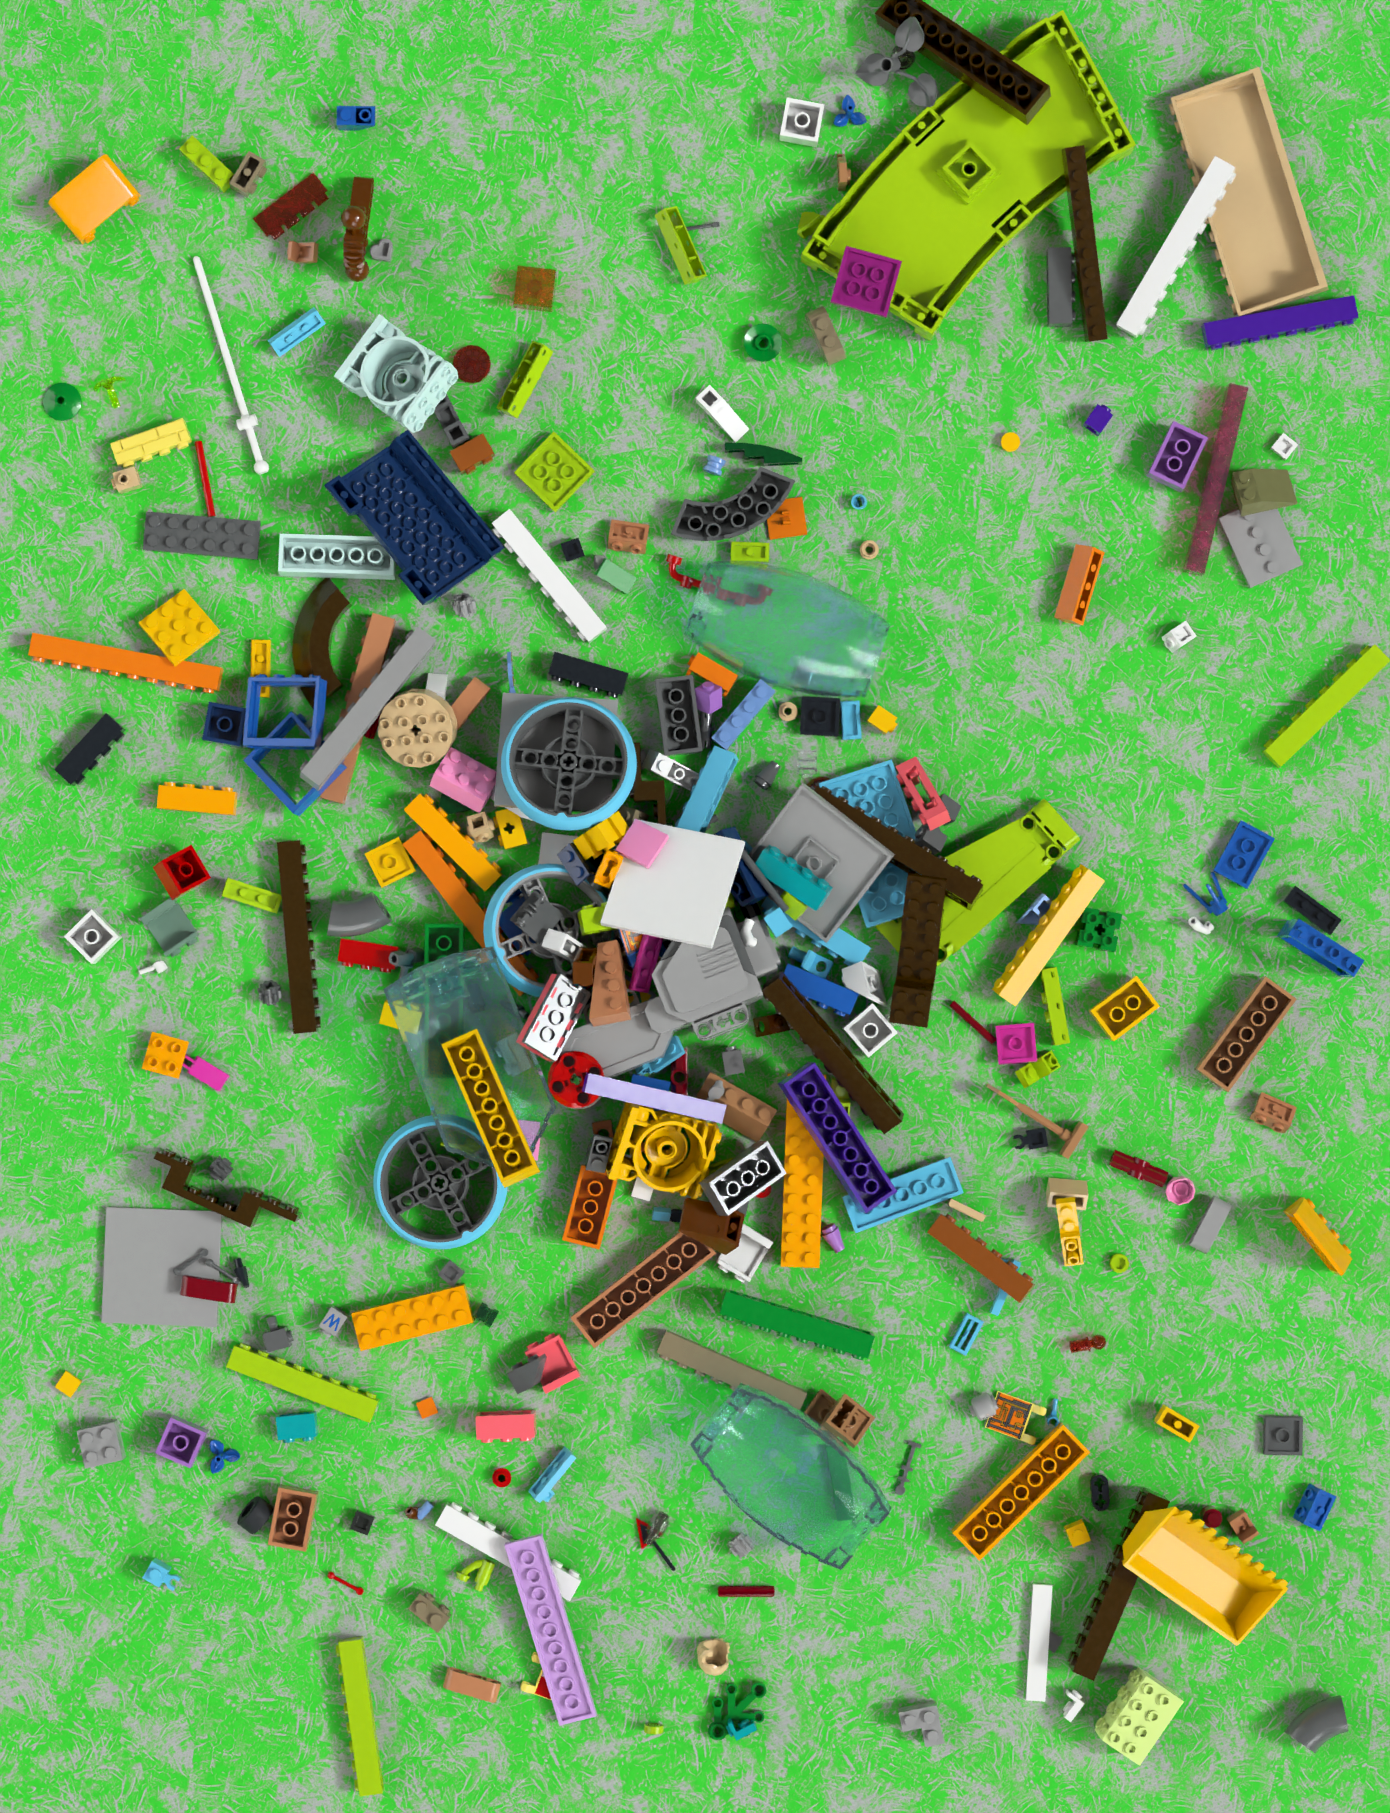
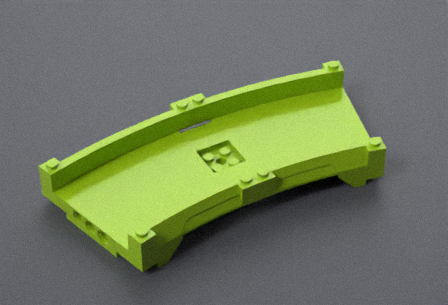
M1063 10L1049 18H1044L1024 30L1005 49L1000 51L1007 58L1050 86L1051 97L1028 125L960 80L939 97L932 107H927L873 161L843 199L823 219L801 253L800 262L815 271L820 268L837 279L846 246L902 261L888 311L914 326L915 333L931 341L941 326L943 319L960 295L990 259L1023 231L1039 212L1067 191L1062 149L1084 145L1088 176L1110 162L1114 161L1116 163L1130 155L1136 144L1118 112V107L1083 42H1080ZM970 166L974 169V173L967 174L964 168ZM1019 200L1021 204L993 228L991 225Z

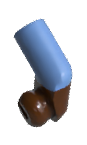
M427 1500L421 1507H407L405 1515L409 1519L422 1520L434 1506Z

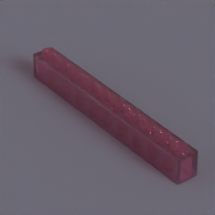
M1229 383L1226 387L1183 568L1185 573L1198 576L1205 574L1248 387Z

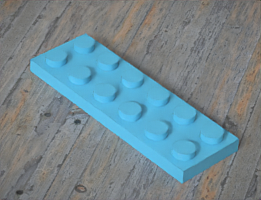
M951 1157L891 1178L890 1181L897 1192L868 1213L860 1212L849 1194L842 1196L854 1231L858 1233L963 1194L964 1192Z

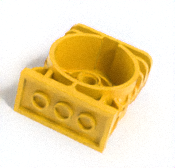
M625 1102L613 1138L605 1171L608 1179L616 1181L618 1178L631 1181L639 1177L645 1184L656 1190L667 1191L673 1194L678 1192L680 1196L685 1197L689 1195L691 1199L696 1200L703 1193L699 1182L709 1175L710 1169L708 1166L710 1161H713L716 1151L714 1149L716 1143L719 1144L722 1133L719 1132L716 1122L711 1121L709 1123L703 1119L698 1120L694 1117L664 1110L654 1111L651 1107ZM682 1127H684V1130L688 1134L690 1140V1149L686 1158L685 1156L688 1151V1144L684 1134L681 1131ZM645 1137L644 1152L650 1162L647 1171L645 1170L647 1162L641 1153V1143ZM664 1145H671L668 1150H662ZM627 1148H629L630 1157L624 1156Z

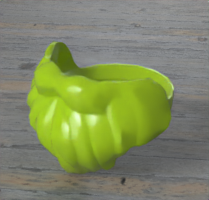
M803 212L798 225V235L806 239L808 235L816 231L825 216L815 212Z

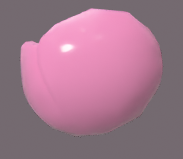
M1184 1176L1173 1177L1167 1183L1165 1189L1167 1199L1176 1205L1189 1203L1195 1194L1193 1182Z

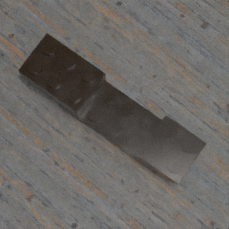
M640 742L634 743L637 769L635 781L630 791V798H634L635 803L657 802V804H654V817H658L657 824L666 825L664 780L642 781Z
M908 873L901 924L902 935L889 1018L891 1023L928 1027L944 915L946 878Z
M167 1148L166 1150L157 1151L154 1156L155 1160L171 1166L162 1186L163 1189L249 1228L255 1225L262 1208L293 1222L298 1221L302 1213L298 1211V1207L292 1204H281V1199L274 1196L268 1198L263 1195V1191L256 1188L244 1192L236 1209L237 1205L229 1201L223 1203L214 1194L209 1193V1195L201 1193L202 1189L191 1185V1187H188L197 1168V1165L193 1164L194 1160L185 1156L179 1158L176 1156V1152Z

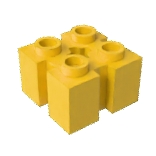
M617 811L606 820L574 839L573 842L585 860L591 856L595 859L603 854L602 849L607 851L614 847V841L616 844L621 842L629 830V826L619 811Z

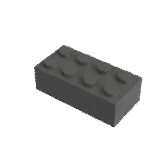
M757 1141L699 1182L717 1215L728 1216L787 1173L769 1142Z

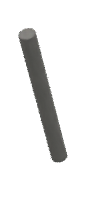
M743 849L741 859L783 913L787 911L789 907Z

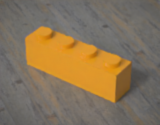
M164 782V785H159L157 808L236 816L238 793L233 792V788L228 787L214 790V786L202 785V789H198L193 784H183V787H176V783Z

